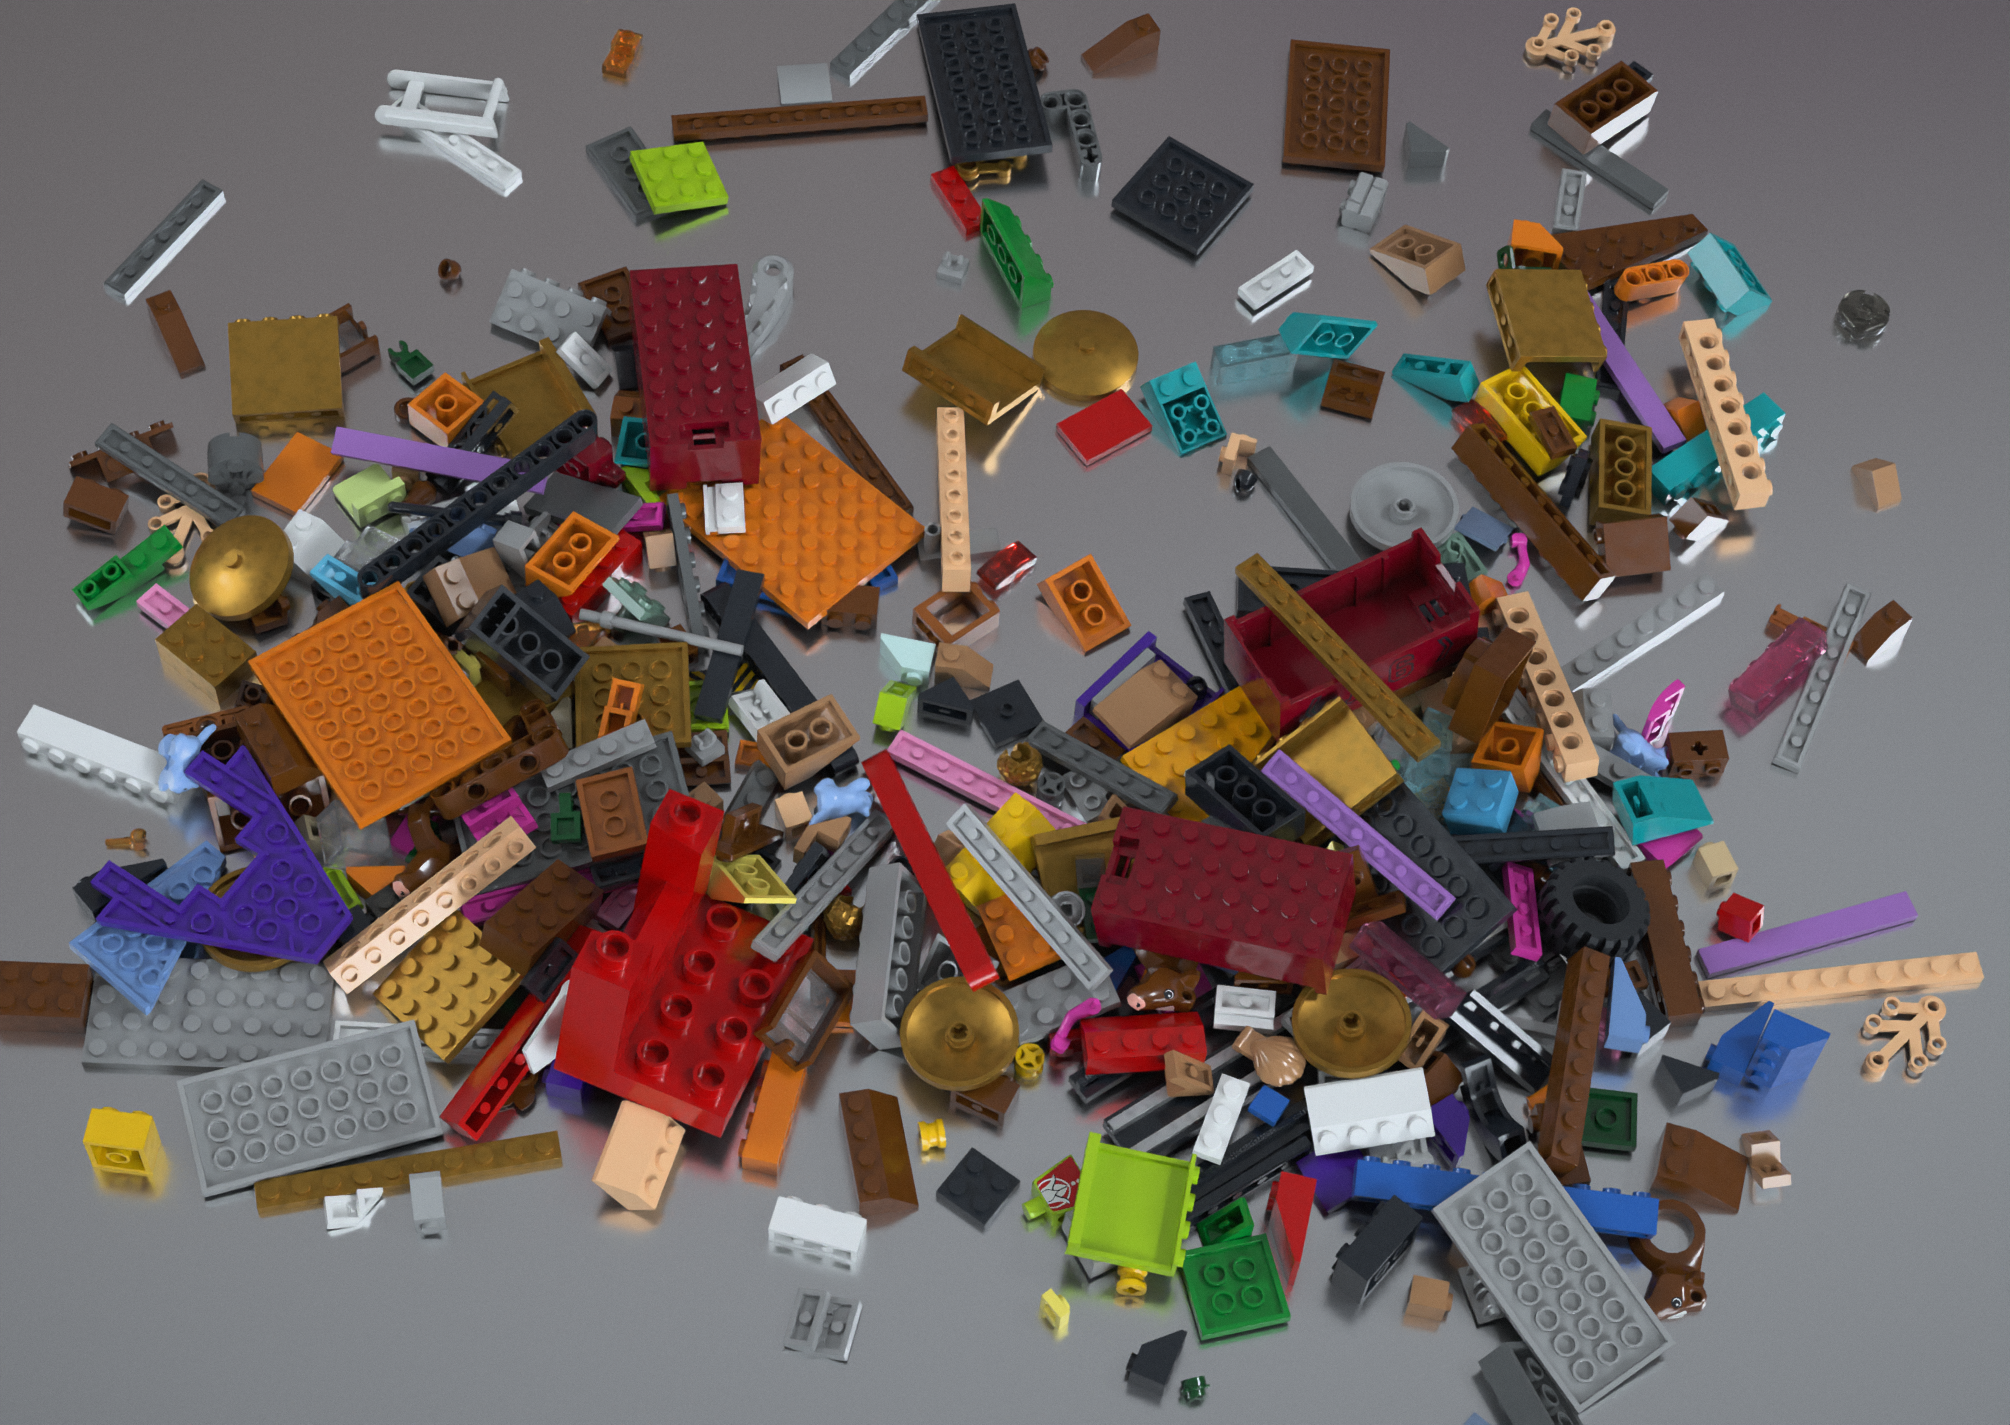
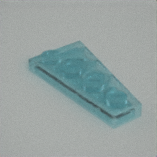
M1427 707L1421 721L1441 741V746L1419 763L1409 755L1402 778L1407 787L1445 828L1447 824L1442 812L1449 793L1448 781L1451 774L1450 752L1452 751L1453 731L1449 730L1448 727L1452 716Z

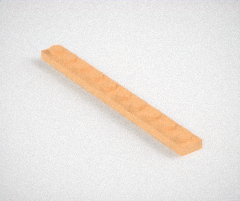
M1977 952L1698 981L1697 992L1698 996L1704 1000L1705 1012L1763 1006L1768 1001L1773 1002L1775 1005L1981 983L1984 975Z

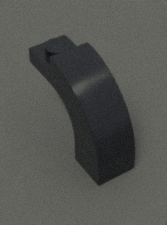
M1484 1054L1459 1064L1464 1084L1460 1086L1465 1106L1469 1111L1470 1119L1481 1140L1492 1155L1499 1161H1502L1526 1144L1527 1140L1524 1127L1515 1121L1505 1108L1497 1088L1492 1060L1488 1055Z

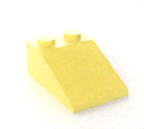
M715 855L707 888V894L711 899L737 903L796 904L797 898L760 855L742 856L733 860V862L719 861Z

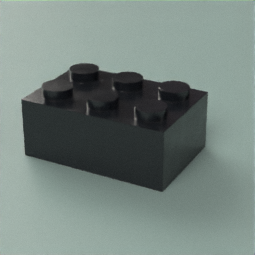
M1395 1195L1388 1202L1384 1200L1380 1202L1372 1214L1375 1217L1369 1224L1364 1221L1354 1234L1356 1239L1351 1245L1345 1243L1335 1256L1337 1260L1331 1268L1334 1270L1331 1283L1359 1305L1415 1241L1423 1216Z

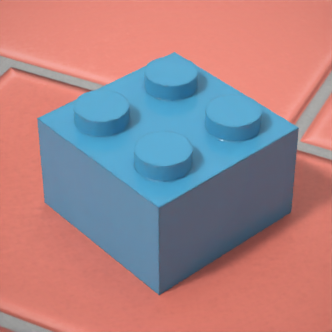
M1456 768L1442 812L1451 834L1474 835L1507 832L1519 793L1511 771Z

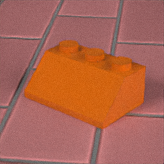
M573 511L525 565L526 586L538 579L557 597L572 595L619 541V536Z

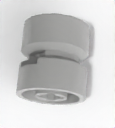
M1063 891L1051 896V899L1075 926L1081 923L1085 916V905L1079 895L1074 892Z

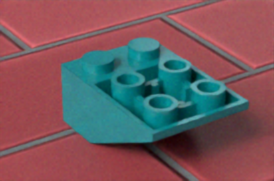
M1196 361L1152 379L1140 386L1151 413L1180 455L1227 435Z
M1639 775L1613 782L1612 804L1632 846L1714 824L1694 781L1691 779Z

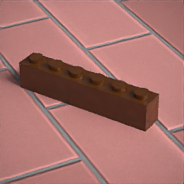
M1664 859L1631 862L1626 875L1632 876L1637 881L1636 885L1638 888L1642 887L1646 895L1644 900H1648L1650 907V924L1647 927V932L1641 939L1657 1008L1671 1021L1668 1029L1697 1026L1701 1015L1705 1012L1703 998L1698 996L1697 974L1691 969V950L1688 945H1685V926L1683 921L1678 918V899L1676 895L1672 894L1671 872L1666 870Z

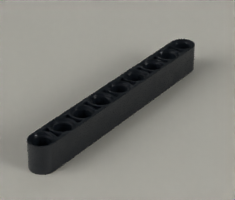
M726 581L700 594L704 608L719 628L732 589ZM754 618L742 656L745 663L758 680L764 679L790 714L817 701ZM853 746L825 766V769L832 777H836L859 764V758Z

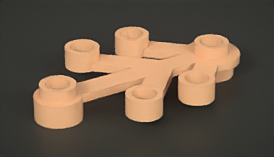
M1572 7L1567 10L1566 21L1557 37L1548 39L1551 31L1557 28L1559 17L1556 14L1548 13L1544 16L1543 27L1539 35L1529 38L1525 49L1531 59L1541 60L1548 56L1563 62L1569 67H1573L1578 63L1579 54L1586 56L1591 61H1596L1600 58L1602 48L1597 44L1585 46L1577 42L1596 38L1599 42L1609 43L1614 38L1616 28L1611 21L1602 20L1595 28L1571 33L1575 24L1579 23L1581 18V11L1578 8ZM1562 47L1568 50L1564 53L1555 48Z
M203 472L194 474L195 477L214 489L216 488L215 485L209 483L208 474ZM168 494L160 496L157 500L158 508L162 513L167 514L149 519L148 528L151 534L164 524L168 526L180 520L174 536L183 546L193 522L200 532L201 542L213 531L205 518L186 505L174 510L175 504L180 501ZM165 502H170L167 506L162 505ZM155 524H160V525H161V526L158 527V528H154V527H153ZM184 548L166 562L171 564L179 563L184 557Z
M1931 995L1922 997L1918 1003L1900 1002L1896 997H1887L1881 1007L1885 1015L1893 1017L1899 1013L1916 1016L1911 1021L1882 1020L1876 1014L1867 1016L1863 1023L1864 1030L1867 1033L1893 1032L1898 1034L1880 1051L1870 1052L1863 1062V1070L1871 1077H1881L1889 1066L1888 1060L1909 1041L1910 1060L1908 1066L1914 1073H1922L1928 1065V1059L1922 1052L1920 1029L1927 1023L1929 1034L1927 1050L1933 1055L1942 1054L1947 1043L1941 1036L1939 1022L1946 1015V1006L1941 999ZM1887 1004L1894 1005L1896 1009H1890ZM1928 1006L1933 1007L1936 1011L1930 1010ZM1869 1022H1875L1878 1027H1872ZM1932 1042L1938 1043L1941 1048L1934 1047ZM1873 1059L1880 1061L1881 1065L1874 1063ZM1914 1060H1919L1923 1066L1916 1065Z

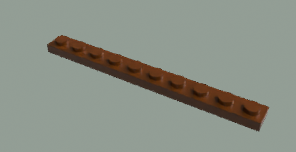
M925 95L671 115L674 142L928 122Z

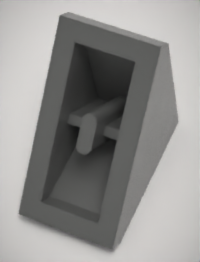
M1409 121L1406 124L1403 137L1407 168L1444 167L1450 148Z

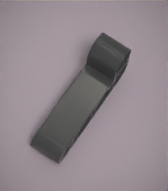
M1079 89L1052 91L1042 94L1040 99L1047 126L1064 124L1066 126L1079 178L1086 182L1098 180L1101 175L1102 153L1086 94Z

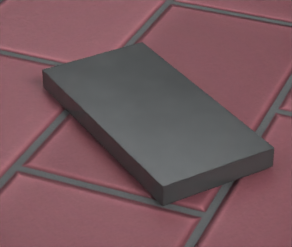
M630 126L586 145V152L634 221L638 222L654 213L629 159L630 151L647 148Z
M554 472L546 482L544 495L535 493L523 508L526 514L535 517L540 516L546 511L551 514V521L562 524L574 511L617 535L642 507L643 502L641 497Z

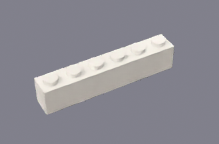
M33 705L17 730L22 747L30 753L35 754L38 752L44 754L56 763L65 762L74 766L75 769L82 773L91 772L106 782H117L132 792H143L161 803L166 801L176 805L181 794L171 791L170 788L166 791L159 790V776L165 768L167 760L155 750L37 705Z

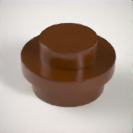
M1039 47L1030 48L1028 53L1032 69L1043 71L1046 68V64L1049 63L1048 56Z

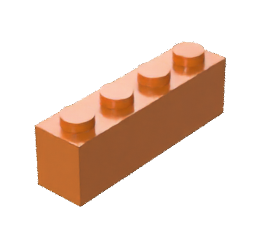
M773 1051L770 1060L765 1059L763 1062L761 1077H764L762 1086L757 1085L753 1103L757 1105L755 1112H749L745 1129L749 1130L747 1140L741 1139L738 1156L742 1157L743 1169L777 1176L807 1073V1067L795 1072Z

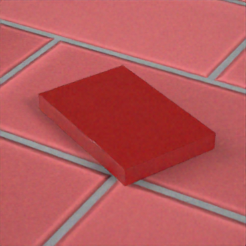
M1120 389L1057 423L1056 430L1082 462L1088 466L1151 432L1153 425L1127 394Z

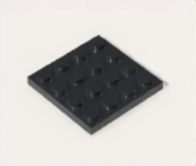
M1168 136L1112 199L1111 207L1197 256L1253 192L1254 184Z

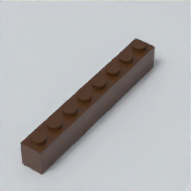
M1486 424L1468 425L1451 447L1456 453L1458 460L1468 467L1474 474L1475 480L1486 488L1490 493V497L1504 509L1507 517L1516 523L1522 533L1526 535L1527 540L1531 541L1539 550L1540 556L1551 564L1557 576L1569 585L1573 594L1578 599H1581L1582 602L1598 599L1615 579L1616 575Z
M1585 946L1570 957L1567 962L1537 1149L1554 1175L1560 1178L1575 1169L1579 1163L1610 956Z

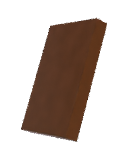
M626 266L578 283V290L584 293L583 298L591 300L592 297L599 298L607 302L606 307L612 311L610 316L606 315L600 329L608 347L633 339L629 320L630 272Z

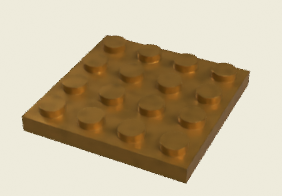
M688 642L579 647L590 657L575 676L576 748L598 738L604 707L608 703L613 678L645 685L636 722L645 719L652 736L672 731L677 748L692 747Z
M458 910L432 928L372 993L402 1022L415 1020L419 1038L447 1064L458 1055L512 995L524 978L479 946L482 931Z

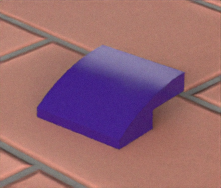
M1360 1149L1318 1156L1313 1151L1296 1162L1304 1176L1317 1179L1315 1193L1329 1214L1351 1200L1354 1165L1358 1159L1363 1160L1364 1155Z

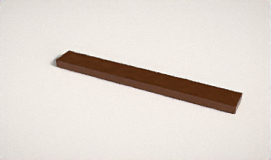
M802 354L780 364V372L803 359L804 355ZM829 390L804 404L851 469L908 514L914 512V506Z

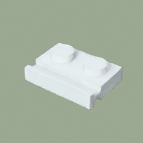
M743 482L715 484L716 487L703 485L706 535H710V532H718V534L746 533Z
M1217 985L1213 1028L1242 1031L1245 1026H1250L1260 1034L1272 1035L1274 1030L1276 991Z

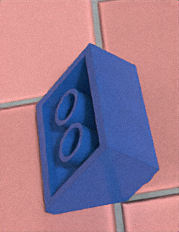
M1774 1009L1756 1045L1744 1077L1749 1078L1756 1085L1769 1088L1808 1077L1831 1033Z

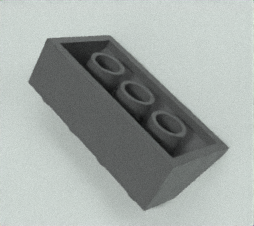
M1524 1341L1504 1342L1478 1361L1483 1370V1378L1492 1386L1498 1397L1497 1402L1500 1408L1507 1413L1513 1425H1583L1578 1415L1560 1393Z

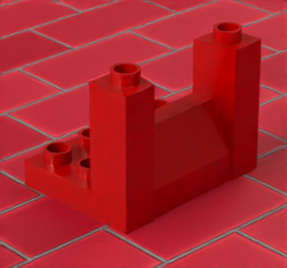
M669 789L650 823L633 913L623 932L611 930L603 933L592 930L572 966L554 1069L721 1138L766 1047L753 1033L762 1023L795 968L798 958L811 952L814 939L801 934L776 962L751 948L752 941L770 923V920L721 900L711 899L709 895H706L725 811Z

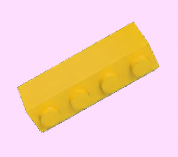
M1525 366L1521 372H1511L1509 368L1480 383L1474 403L1538 477L1560 466L1570 455L1553 460L1550 459L1528 420L1530 412L1554 406L1577 448L1586 440V434Z
M1016 792L986 823L1030 874L1036 868L1030 837L1034 834L1056 830L1034 805ZM966 847L946 867L963 903L979 916L980 914L976 906L1005 894Z

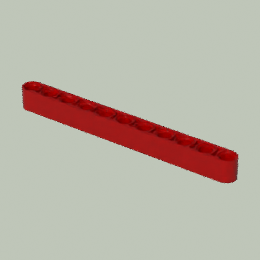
M884 749L862 761L863 768L971 990L975 992L998 980L1000 977L888 750Z

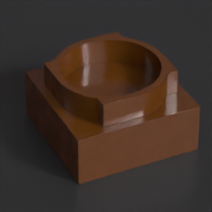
M1506 626L1494 641L1483 636L1482 638L1478 637L1469 646L1455 670L1441 704L1455 710L1448 727L1449 730L1477 745L1510 706L1536 641Z

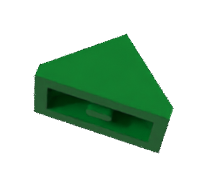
M1240 1197L1197 1223L1203 1245L1208 1246L1251 1237L1254 1222L1246 1199Z

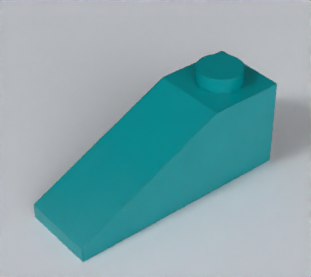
M1403 353L1392 370L1394 376L1445 400L1469 402L1480 385L1472 362L1466 360Z

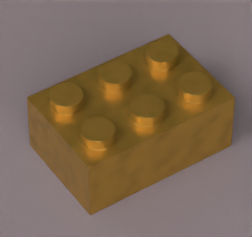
M195 604L155 639L160 658L219 705L241 686L242 680L247 681L254 675L248 661L257 656L256 651L198 604Z

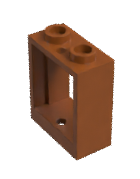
M970 580V592H942L941 590L913 608L912 624L930 643L936 644L937 651L939 642L970 646L999 626L1000 610L993 600L986 598L980 586ZM964 595L983 616L954 635H951L933 614Z

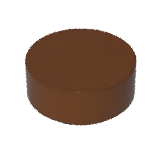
M402 398L394 405L395 418L399 423L410 425L408 404L414 398Z

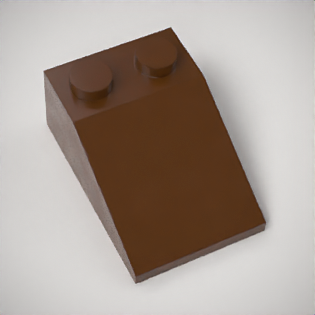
M1667 1122L1659 1139L1650 1190L1738 1213L1748 1157L1697 1130Z

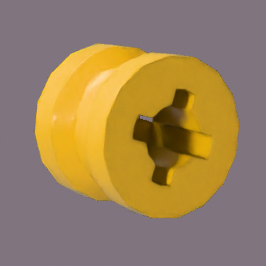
M1026 1043L1017 1049L1014 1070L1020 1078L1033 1080L1041 1075L1045 1054L1038 1045Z
M942 1118L935 1119L933 1123L917 1122L921 1151H928L930 1147L937 1146L939 1149L946 1148V1136Z
M1118 1265L1117 1274L1120 1276V1280L1116 1284V1291L1125 1296L1144 1295L1147 1290V1285L1144 1282L1147 1271Z

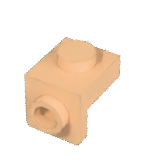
M1231 433L1228 446H1222L1218 461L1223 462L1221 473L1232 476L1237 456L1249 457L1255 454L1257 439L1244 434Z

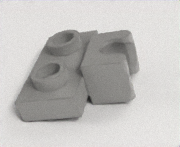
M1074 771L1063 775L1062 777L1066 782L1065 790L1085 822H1097L1100 813L1114 793Z

